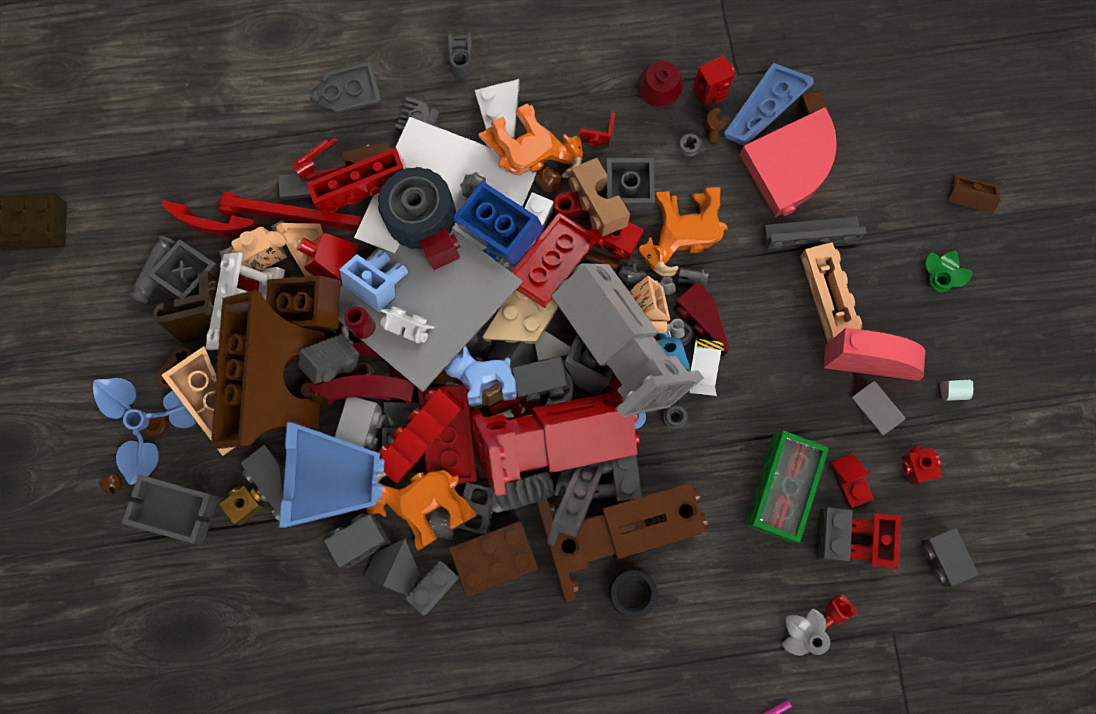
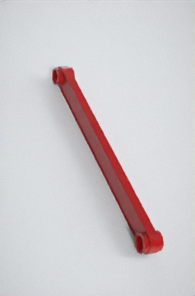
M222 192L218 202V212L227 216H237V213L306 224H320L325 227L357 231L363 220V217L334 212L322 214L320 210L243 199L239 195L230 192Z

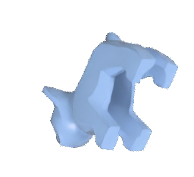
M465 345L444 368L447 375L461 380L469 390L467 397L470 406L482 405L483 390L496 383L502 387L504 401L516 399V380L512 376L511 361L508 357L504 361H476L471 357Z

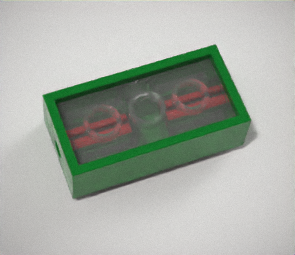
M786 431L774 433L744 525L787 542L800 543L829 448Z

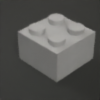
M356 397L347 398L335 438L375 452L378 444L376 434L378 428L382 429L385 420L382 408L375 402Z

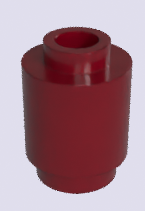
M352 307L345 313V325L355 337L366 339L374 333L376 328L375 321L364 308Z

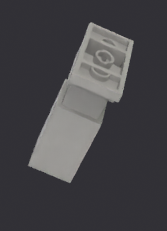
M580 264L574 269V274L569 279L561 282L557 287L558 290L552 295L600 366L609 365L622 383L618 392L623 397V403L616 408L621 417L669 408L704 378L698 370L688 372L676 356L668 357L654 339V336L659 332L609 264Z

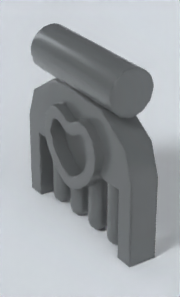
M406 96L405 101L407 103H404V106L413 110L403 108L402 112L407 113L408 116L400 114V118L408 120L409 117L435 126L440 112L432 108L429 113L427 104ZM398 120L399 124H395V129L403 131L407 122Z

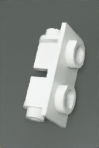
M392 306L391 310L381 309V312L386 313V317L384 316L380 323L385 330L401 335L403 327H405L403 337L416 343H424L428 338L426 330L434 329L435 327L427 324L426 318L417 315L412 317L405 315L406 311L404 309Z

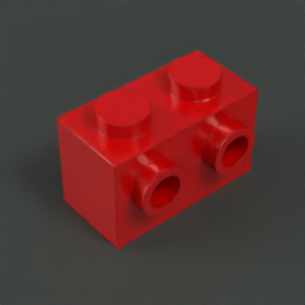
M724 55L698 68L693 89L703 107L714 101L715 103L721 102L727 97L735 76V70L733 65L726 61Z

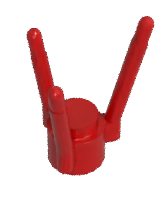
M334 138L329 142L328 140L323 141L306 155L291 163L301 180L306 177L308 181L347 167L342 166L313 173L316 167L312 159L337 142V139Z

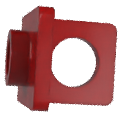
M615 113L611 114L608 133L580 129L579 137L581 141L588 142V144L593 146H609Z

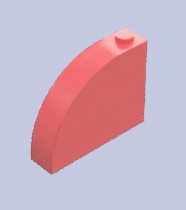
M824 107L743 147L740 156L775 217L781 214L787 216L793 213L797 206L808 200L818 190L830 172L836 154V134L832 119Z
M845 328L825 345L823 368L916 381L924 377V347L903 337Z

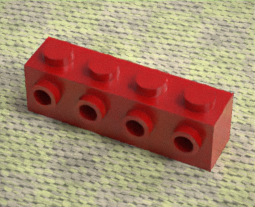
M395 147L307 182L313 204L322 214L333 213L342 206L356 204L362 198L380 194V190L386 183V180L392 177L394 173L405 170L406 165Z

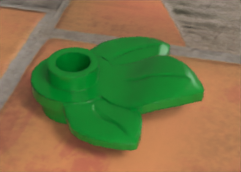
M957 251L946 253L941 258L931 252L925 262L926 269L930 274L929 284L933 290L939 293L947 292L952 287L966 285L973 274L971 270L959 268ZM938 278L943 280V285L938 283Z

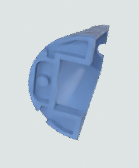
M287 423L284 494L281 501L279 527H288L374 506L377 499H382V484H378V474H383L384 459H379L380 453L294 423Z

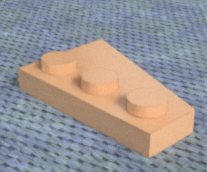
M280 223L276 226V229L283 235L285 244L304 276H313L304 268L308 255L298 251L297 247L303 237L314 242L323 233L321 225Z

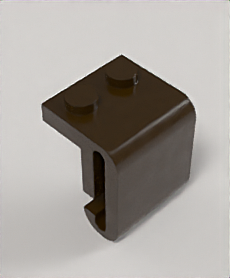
M208 271L198 273L199 294L174 300V307L179 312L174 313L164 303L159 304L153 311V319L181 343L207 338L219 281Z

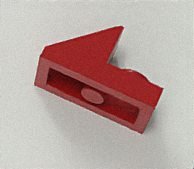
M854 454L830 463L849 509L874 500L864 477L869 475V473Z

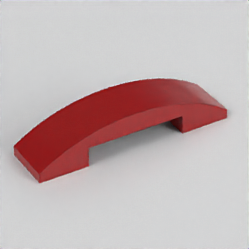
M164 200L162 202V206L179 222L207 235L240 237L243 232H251L259 228L257 223L251 219L231 215L229 224L194 217L192 216V211L186 205Z

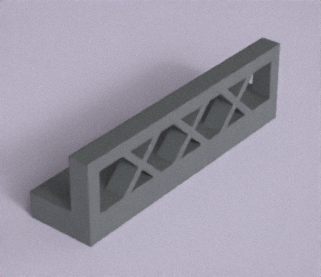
M858 217L769 224L763 228L766 250L817 246L832 242L833 244L859 242L866 234V227H859Z
M599 462L576 468L552 522L548 544L555 546L560 533L573 537L577 536L605 467L604 463Z

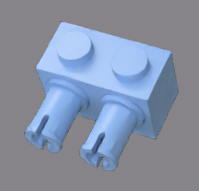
M378 250L368 261L356 254L340 269V274L345 289L377 312H380L381 309L396 297L394 286L408 274L405 266H401V263L397 262L387 273L381 272L380 269L390 262V258L385 252L383 253L382 250Z

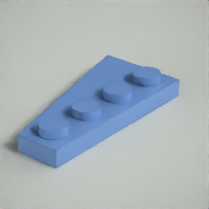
M773 63L725 131V137L741 145H747L814 84L813 77Z

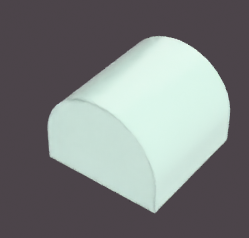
M956 380L941 382L940 390L943 400L971 399L973 395V381Z

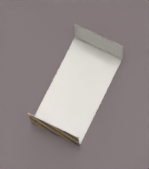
M696 339L691 371L698 370L704 378L690 390V393L717 396L715 383L721 350L725 351L723 342Z

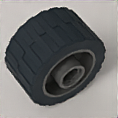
M409 167L394 173L382 186L378 196L379 213L390 235L399 244L411 249L416 248L420 250L423 249L419 241L420 239L433 236L437 231L444 228L447 229L449 234L451 233L453 226H455L453 217L456 214V208L448 184L438 173L428 168Z

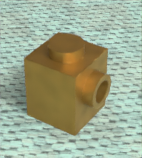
M246 486L234 488L228 493L229 497L219 504L235 525H242L264 508L260 502L262 499L257 494L256 489Z

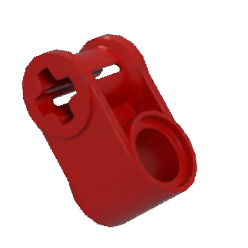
M577 192L561 193L555 198L553 206L555 217L558 213L569 219L590 214L587 210H583ZM560 204H567L569 209L561 210L558 206Z

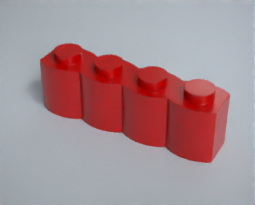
M443 388L437 391L432 389L424 398L426 402L421 410L417 407L407 418L410 420V423L406 428L401 426L392 435L394 439L389 447L385 444L379 450V459H384L383 472L394 482L398 483L406 476L463 410L464 407Z

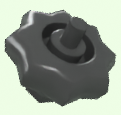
M477 172L465 174L464 180L460 184L463 196L469 198L481 181L486 183V177L480 176Z
M632 263V267L619 268V277L625 283V287L630 290L633 289L635 284L640 283L647 277L646 271L637 268L636 263Z

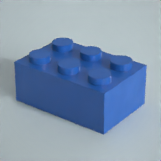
M481 181L453 217V220L463 232L485 247L490 248L491 251L513 266L519 262L544 230L536 215Z

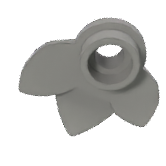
M811 609L807 618L798 615L786 617V626L791 636L782 643L785 650L799 656L808 652L821 655L828 651L830 638L825 632L826 621L820 612ZM820 638L822 645L814 646L812 643L813 639Z

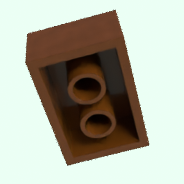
M323 276L268 279L266 302L279 316L294 325L311 330L338 329L341 280Z
M521 521L450 548L467 597L538 570Z

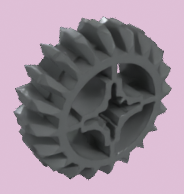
M547 472L525 476L505 484L506 494L495 496L490 487L487 490V500L494 512L515 509L551 497L555 493L554 483Z

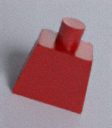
M322 233L314 242L303 237L298 244L297 250L308 255L304 266L306 271L313 276L341 280V287L343 284L340 269L356 255L359 245L327 233Z

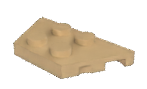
M515 290L499 309L483 335V340L487 342L502 340L507 343L521 341L527 344H537L559 306L552 299L544 308Z

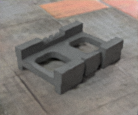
M466 483L462 497L468 501L478 515L482 516V522L479 529L466 527L465 523L460 524L456 528L483 535L488 534L492 522L489 519L492 518L491 515L493 514L488 500L485 505L473 503L471 498L474 489L487 491L489 488Z

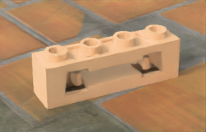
M833 242L805 249L800 257L827 342H830L845 328L861 330L862 321L856 315L854 296L848 291V279L845 271L841 269L839 263L841 258L838 249L834 248ZM827 270L829 273L827 279L838 310V313H835V316H833L832 311H834L835 309L823 275L826 274Z

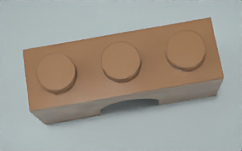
M595 158L571 168L569 184L572 191L577 192L583 210H587L590 214L593 228L595 230L598 229L603 237L627 227L630 213L619 195L605 199L597 194L599 191L606 189L608 176L599 160Z

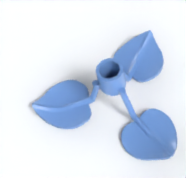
M111 378L93 381L94 398L100 411L105 416L114 419L121 418L124 415V425L132 429L133 434L138 438V442L127 441L122 444L116 454L118 468L128 484H136L138 475L148 477L158 465L159 451L157 446L153 443H143L144 440L140 434V430L148 426L149 419L169 415L171 424L179 428H189L197 423L174 391L169 392L163 399V405L167 411L146 414L143 411L130 407L135 402L137 395L135 387L128 380Z

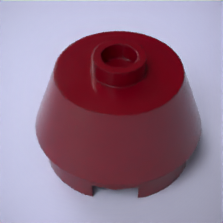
M668 61L653 63L641 73L638 81V88L642 97L648 104L654 107H663L664 105L674 103L681 96L684 87L683 78L678 69Z

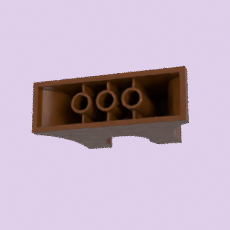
M252 290L222 298L211 448L223 449L250 446L258 436L268 430L287 433V423H294L312 430L319 429L320 404L308 398L299 399L294 397L285 386L283 373L286 363L299 361L302 349L311 345L314 346L315 343H322L324 341V332L303 328L286 321L268 305L261 292Z

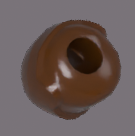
M543 167L535 177V184L542 191L552 193L558 189L562 178L551 167Z

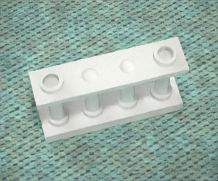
M240 252L223 255L210 328L207 333L206 349L218 350L222 298L248 292L237 288L239 274L259 281L258 292H261L266 300L267 280L283 278L284 269L279 267L265 268L260 272L242 265L243 254Z

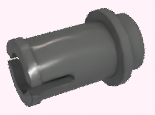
M681 268L678 283L694 285L696 282H699L702 286L706 287L709 273L704 272L703 269L701 272Z

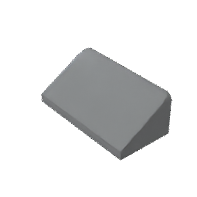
M875 381L868 384L852 397L853 401L882 436L906 419Z

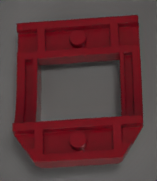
M365 343L352 344L359 352V357H381ZM391 365L389 377L381 375H354L338 378V375H336L328 382L322 381L313 384V381H311L309 391L316 396L320 394L328 400L327 404H332L335 400L355 397L377 398L389 401L393 397L403 399L405 404H410L414 384Z

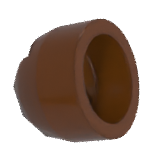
M116 473L99 482V485L105 493L115 494L114 488L120 491L122 482Z

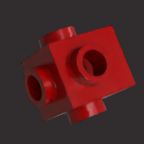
M923 445L908 449L910 454L902 456V469L904 474L908 475L910 485L942 477L940 470L941 461L933 448L925 450Z

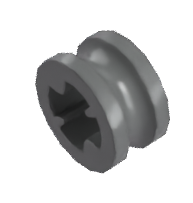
M686 134L681 138L680 151L683 155L692 157L698 154L701 145L699 137L695 134ZM691 141V144L694 142V149L685 148L686 142Z

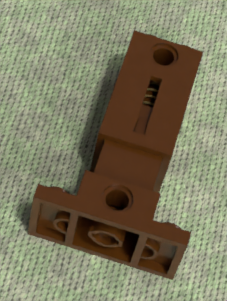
M691 483L604 508L601 511V516L582 522L576 537L560 533L555 546L549 544L565 601L568 602L576 599L575 593H579L575 577L570 579L569 574L589 568L588 562L614 555L616 560L706 533L705 527H708V521L705 513H700L697 504L700 502V496L697 488H692ZM547 499L538 501L537 506L548 540L556 510L553 503L548 504ZM679 507L687 510V519L679 515ZM569 540L574 543L575 551L573 553L566 554L562 551L561 544L564 541Z

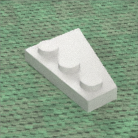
M519 79L475 90L486 130L492 126L491 123L504 116L506 122L505 130L508 135L515 139V112L518 109Z

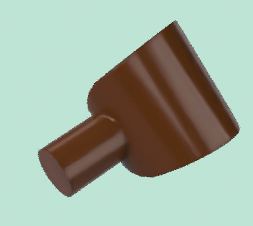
M718 107L711 110L703 121L704 130L710 134L709 144H718L719 132L728 124L726 118L721 121L717 119L718 114L721 112Z

